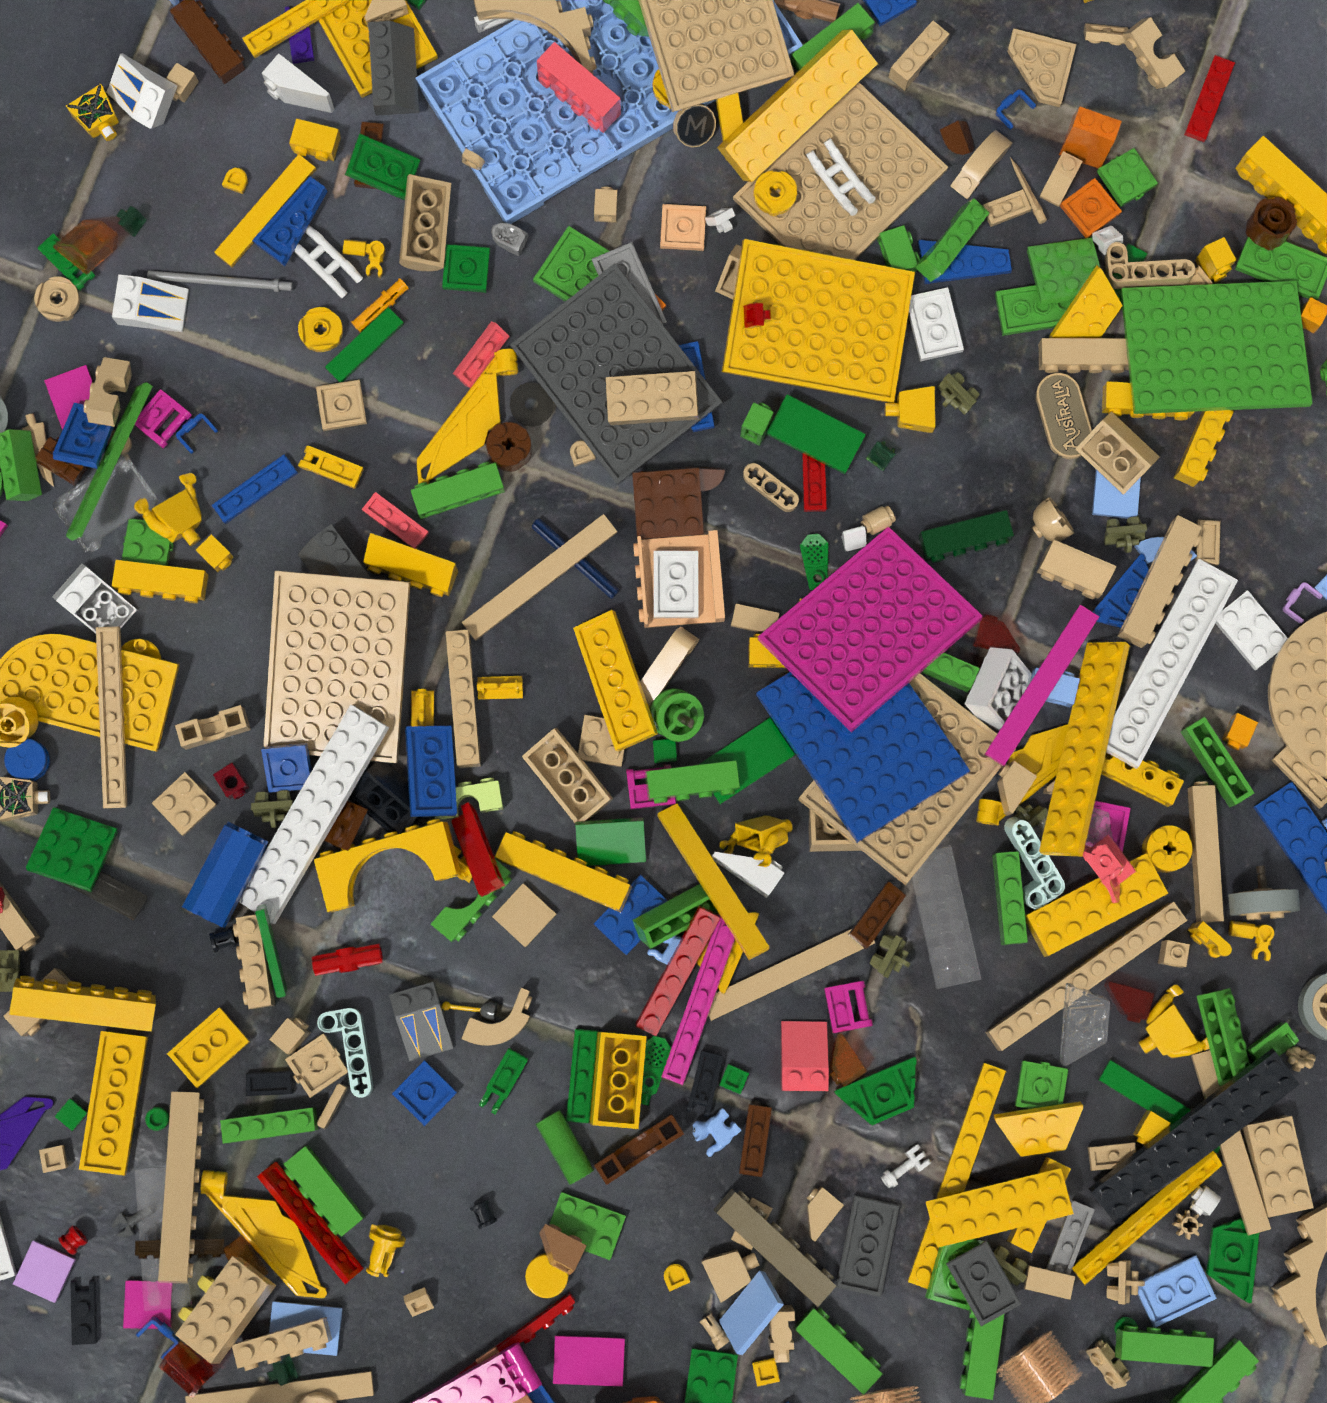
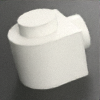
M1206 1185L1203 1188L1199 1186L1191 1195L1193 1200L1189 1208L1199 1216L1202 1214L1210 1216L1220 1202L1221 1197Z

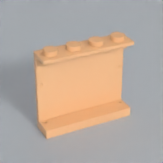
M717 530L708 531V535L641 540V536H637V543H633L634 556H639V565H635L636 578L641 580V587H637L638 600H642L643 609H639V620L644 622V628L725 621ZM654 551H698V618H654Z

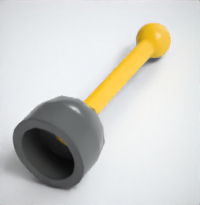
M447 1001L442 1004V1009L446 1011L456 1009L480 1012L483 1019L488 1021H495L497 1015V1003L493 1002L485 1003L481 1008L453 1005Z

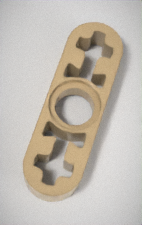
M752 463L745 467L743 478L747 484L781 510L791 512L796 509L799 498L793 490L758 464ZM749 470L752 472L754 470H757V476L760 479H762L763 476L767 477L763 480L761 486L757 485L759 484L760 480H758L756 477H753L752 479L749 478ZM768 482L775 483L777 491L775 493L766 492L765 484ZM781 489L784 490V492H782V495L785 498H789L790 496L793 498V505H784L785 500L781 496H779L778 500L775 499V497L779 495Z

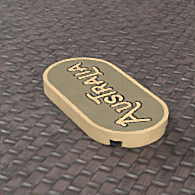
M1063 373L1050 374L1040 382L1036 391V402L1048 444L1055 454L1062 456V458L1076 459L1082 455L1075 449L1092 432L1081 391L1077 382L1069 375Z

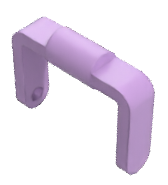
M1307 583L1300 584L1297 589L1294 588L1286 598L1287 602L1283 606L1284 613L1299 624H1303L1304 620L1292 612L1289 607L1301 595L1302 589L1305 588L1318 599L1323 597L1321 593Z

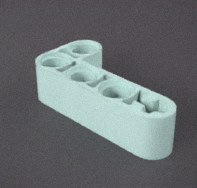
M1011 817L1004 825L1005 832L1016 851H1019V856L1034 879L1022 888L1024 904L1031 908L1039 909L1061 895L1065 889V883L1049 855H1043L1039 852L1041 842L1031 825L1025 820ZM1031 842L1032 848L1029 852H1026V846ZM1043 861V867L1038 871L1037 865ZM1054 879V886L1049 889L1048 884ZM1036 892L1035 900L1030 902L1031 894Z
M355 1008L322 1013L317 1021L321 1031L325 1033L342 1031L351 1092L356 1097L363 1098L369 1096L373 1091V1078L362 1013ZM350 1012H354L357 1015V1022L354 1025H349L346 1021V1016ZM327 1016H332L335 1021L331 1029L325 1028L323 1024ZM353 1035H358L361 1039V1044L357 1048H353L349 1043ZM358 1057L364 1060V1068L360 1071L355 1070L353 1067V1061ZM366 1073L367 1077H362L363 1084L368 1085V1088L364 1089L363 1094L361 1090H357V1085H360V1077L355 1078L354 1074Z

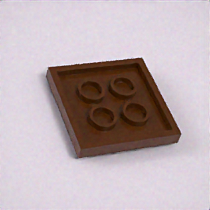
M699 467L632 472L637 536H641V539L704 534Z

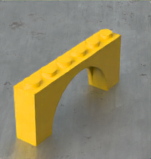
M440 819L428 821L427 826L422 828L415 825L405 828V833L397 834V831L384 835V839L376 841V838H370L362 841L363 845L357 847L351 844L349 851L341 848L342 851L334 853L333 850L320 853V858L314 859L327 912H336L355 906L353 892L359 871L371 857L388 849L402 848L418 855L430 868L435 881H443L462 875L448 822H441Z

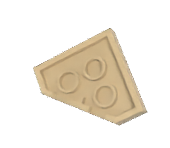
M1013 28L1007 50L1008 54L1038 102L1060 107L1076 44Z

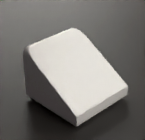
M863 526L845 530L842 533L841 538L845 551L863 548L867 544L866 531Z

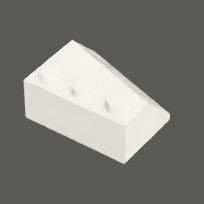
M990 647L975 678L972 689L967 696L965 705L976 718L998 733L1028 687L1032 673L1012 649Z

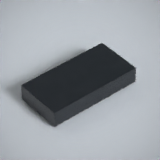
M293 1071L246 1073V1096L293 1094Z

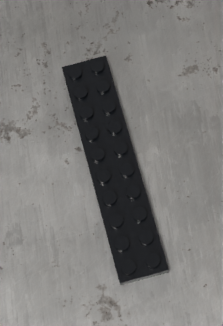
M1270 1049L1088 1189L1115 1224H1118L1300 1084L1276 1051Z

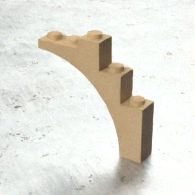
M474 0L479 21L515 19L531 23L545 29L558 38L571 51L576 61L593 74V70H596L595 59L593 56L590 57L588 50L591 49L588 36H591V28L594 27L591 14L587 15L585 7L563 12L560 0Z
M1327 1203L1296 1219L1299 1224L1297 1230L1301 1237L1307 1239V1241L1284 1253L1287 1259L1284 1261L1285 1265L1291 1273L1294 1272L1295 1274L1271 1287L1274 1292L1272 1297L1279 1308L1282 1306L1283 1309L1288 1311L1294 1309L1292 1315L1298 1324L1301 1323L1303 1325L1305 1339L1310 1345L1313 1344L1318 1348L1327 1345L1316 1309L1318 1271L1327 1252Z

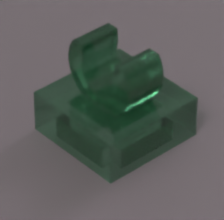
M132 206L127 211L120 209L116 217L121 219L118 224L133 237L136 236L146 222V218Z
M877 441L866 459L884 471L896 453H894V448L890 450L885 446V441Z
M290 1356L273 1363L274 1369L267 1373L269 1381L278 1379L280 1386L298 1378Z

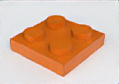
M1096 178L1060 204L1062 210L1085 238L1092 236V233L1100 230L1122 212Z

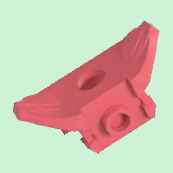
M1108 834L1093 847L1085 845L1083 858L1106 886L1112 903H1118L1120 884L1134 874L1136 870Z

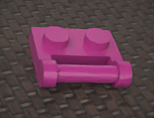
M160 389L140 412L134 426L164 449L170 437L185 420L191 418L192 414ZM176 410L179 413L177 417L171 422V424L165 429V431L160 436H158L155 432L161 427V425L167 420V418L173 413V411Z
M671 764L660 768L635 771L633 769H626L631 809L676 804L675 798H667L668 802L654 804V800L648 801L646 784L635 785L634 782L635 779L645 778L646 771L670 769Z
M864 981L824 988L833 1033L873 1026L872 1019H869L863 989L865 988ZM849 990H855L861 1021L854 1022Z

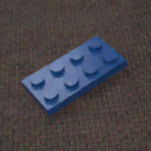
M406 726L410 816H456L457 802L452 727Z

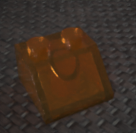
M83 220L54 244L53 248L87 275L117 249L118 234L100 220Z

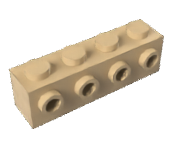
M256 915L237 917L236 923L233 924V931L235 937L239 938L240 946H236L238 960L242 959L243 968L239 972L241 982H245L246 991L243 992L244 1004L248 1005V1009L275 1006L271 973Z
M327 1317L237 1342L233 1344L232 1349L237 1369L244 1367L245 1371L259 1367L258 1363L267 1360L268 1364L281 1361V1356L290 1354V1358L304 1354L303 1349L312 1347L313 1351L326 1348V1343L332 1340Z

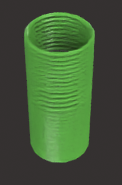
M561 1110L536 1123V1128H538L542 1138H544L543 1140H545L544 1142H546L550 1152H552L551 1154H553L555 1161L559 1163L558 1166H560L559 1168H561L569 1185L594 1171Z

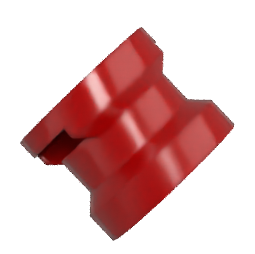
M74 1225L69 1228V1232L66 1235L58 1238L61 1245L72 1255L76 1254L80 1246L88 1243V1239L83 1232Z

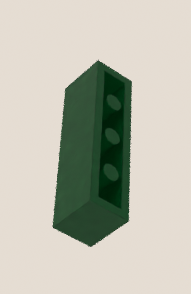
M1005 510L922 531L919 534V540L925 561L932 560V563L945 560V556L953 555L955 558L966 555V551L974 549L975 552H980L988 549L987 546L996 544V547L1009 544V540L1013 538L1014 533L1008 512Z

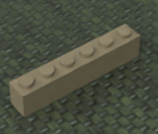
M731 1189L713 1210L819 1307L836 1287L832 1282L834 1277L825 1268L820 1271L815 1266L817 1261L808 1253L803 1255L799 1252L800 1245L791 1237L788 1240L781 1235L784 1230L774 1221L769 1224L764 1219L767 1215L758 1206L753 1209L747 1203L750 1199L742 1191L739 1190L736 1193Z

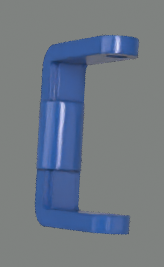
M1017 90L1013 95H1008L996 110V116L1010 130L1014 126L1001 112L1014 103L1018 96L1030 108L1034 109L1036 107V104L1022 90Z
M198 414L195 418L188 420L181 426L182 429L176 433L177 439L191 454L193 450L181 437L191 431L199 421L203 419L215 433L218 432L203 414Z
M152 1317L136 1333V1336L139 1337L151 1324L155 1325L164 1336L174 1342L161 1355V1358L165 1359L177 1347L180 1338L175 1335L174 1330L165 1322H161L157 1317Z

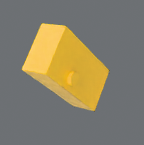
M598 1032L590 1113L591 1125L639 1129L646 1036Z

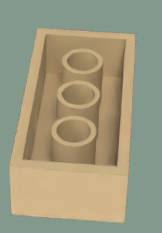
M695 371L606 377L607 410L610 425L699 420L697 376Z
M1284 1115L1255 1121L1242 1128L1247 1154L1267 1217L1314 1208L1292 1116Z
M232 1256L175 1335L210 1364H220L276 1285L243 1258Z

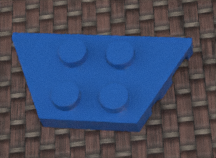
M1142 553L1092 611L1099 616L1096 622L1119 628L1122 627L1149 570L1145 562L1146 558Z

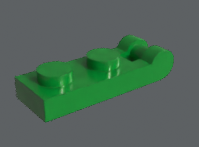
M54 233L37 248L79 291L85 287L84 284L89 279L92 281L96 277ZM81 271L82 274L76 278L75 275Z

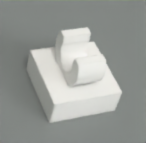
M721 208L705 217L708 226H716L719 233L723 231L726 233L733 229L729 219L734 217L735 214L732 208Z
M1108 226L1092 233L1093 241L1099 246V251L1106 255L1107 249L1112 243H1123V235L1113 226Z

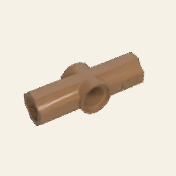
M774 0L778 8L792 11L802 19H812L814 17L831 23L836 20L840 3L829 0Z

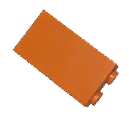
M1079 107L1072 117L1059 155L1064 151L1082 160V163L1099 169L1115 142L1122 121Z

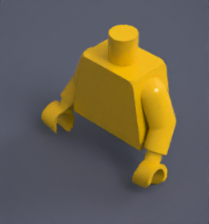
M187 473L179 476L181 483L185 485V490L153 507L151 511L148 509L149 505L146 498H140L135 503L134 508L138 513L143 514L142 517L148 527L154 532L167 538L170 542H176L183 537L189 546H193L201 539L195 530L202 521V514L197 501L196 490L193 487V484L196 483V476L193 473Z
M762 816L735 823V831L730 836L731 838L729 841H721L720 848L724 849L728 845V849L723 853L732 854L737 843L739 846L758 852L754 855L753 859H764V861L757 866L768 867L771 864L770 854H773L775 848L788 842L787 833L792 831V823L789 819L781 820L771 816Z
M1178 985L1171 986L1166 990L1168 994L1162 996L1146 1017L1147 1025L1145 1029L1149 1036L1139 1041L1141 1048L1145 1054L1158 1048L1163 1056L1167 1055L1170 1058L1190 1056L1202 1050L1210 1049L1207 1037L1201 1042L1197 1041L1179 1010L1172 1003L1173 998L1184 993V991Z

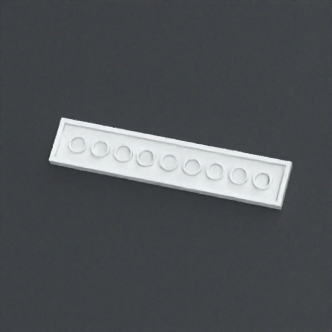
M1201 559L1196 561L1114 714L1106 750L1107 753L1136 769L1140 766L1238 581L1237 579Z
M350 704L260 859L239 900L241 904L253 912L256 911L258 905L266 904L270 923L276 924L389 729L388 726Z

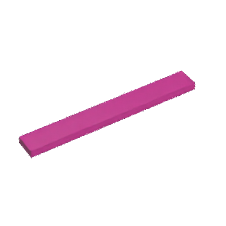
M1079 605L984 755L1005 766L1098 620V615Z
M721 916L711 935L662 1074L663 1078L681 1085L685 1083L735 941L733 934Z

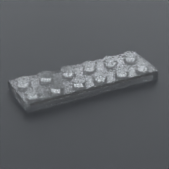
M949 846L935 849L911 880L936 989L982 979L952 848Z
M166 1167L135 1170L139 1241L161 1240ZM153 1256L141 1259L144 1311L192 1306L190 1278H188V1283H159L160 1259H153Z

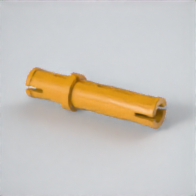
M399 278L388 290H383L381 296L357 318L351 321L352 325L361 333L390 305L393 306L395 300L409 289L408 286Z

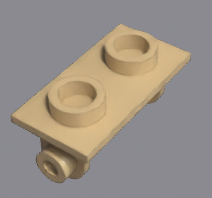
M1101 1339L1095 1344L1096 1347L1086 1350L1090 1361L1104 1375L1107 1384L1112 1386L1113 1389L1127 1385L1126 1382L1131 1378L1129 1376L1130 1372L1120 1359L1112 1363L1111 1360L1115 1357V1353L1107 1342Z

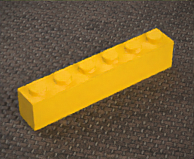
M513 831L512 834L505 833L495 855L497 860L620 913L622 912L632 889L631 885L628 884L629 880L618 875L615 878L607 875L608 871L597 866L595 869L586 866L587 862L575 857L574 861L566 858L567 854L560 850L554 849L553 852L545 849L546 845L539 841L533 840V843L524 840L526 836Z

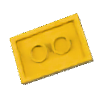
M219 1007L170 1050L167 1055L193 1085L199 1088L250 1041L222 1008Z

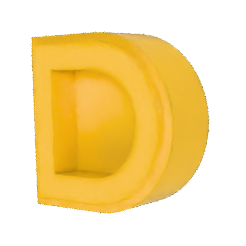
M232 168L226 173L222 186L243 194L248 184V178L242 169Z
M671 1264L665 1269L664 1280L669 1292L690 1283L685 1268L680 1264Z

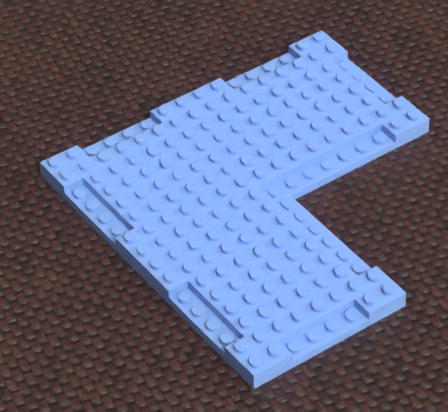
M560 0L563 12L585 7L587 15L591 14L594 27L591 28V36H588L591 46L588 53L590 57H594L596 63V70H593V75L621 99V115L604 133L599 129L594 130L584 116L575 114L570 104L566 101H560L550 87L545 88L539 82L537 60L554 42L573 58L574 56L558 38L545 29L528 22L514 20L416 77L419 89L438 119L444 124L461 153L463 154L467 148L484 159L485 163L481 170L471 169L482 184L486 195L504 223L512 224L543 206L544 201L615 159L621 160L673 129V121L678 111L672 112L667 106L662 105L653 94V78L659 67L650 37L632 35L626 28L627 24L617 18L613 13L614 9L603 0ZM773 0L788 55L791 59V54L803 45ZM712 100V101H709V102H706V103H702V104H704L705 106H707V105H709L710 103L714 102L715 100Z

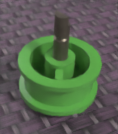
M676 688L667 689L654 699L650 707L657 732L669 740L676 742L686 741L696 735L702 726L704 719L703 707L696 697L684 690Z

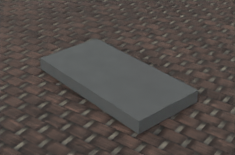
M854 1195L836 1280V1288L877 1297L882 1296L900 1205Z

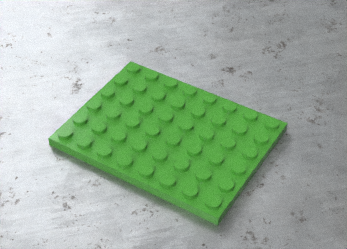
M1297 281L1121 289L1120 294L1123 305L1122 312L1134 414L1310 407L1312 405Z

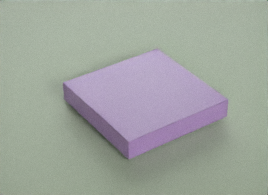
M33 1240L13 1285L56 1303L76 1258Z

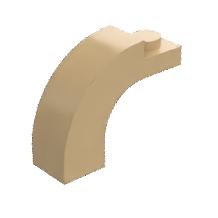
M523 988L520 989L512 1012L505 1020L499 1023L487 1024L470 1018L462 1039L473 1044L489 1046L501 1044L514 1038L523 1030L531 1017L522 1013L524 1009L528 1010L533 997L529 996L530 991Z

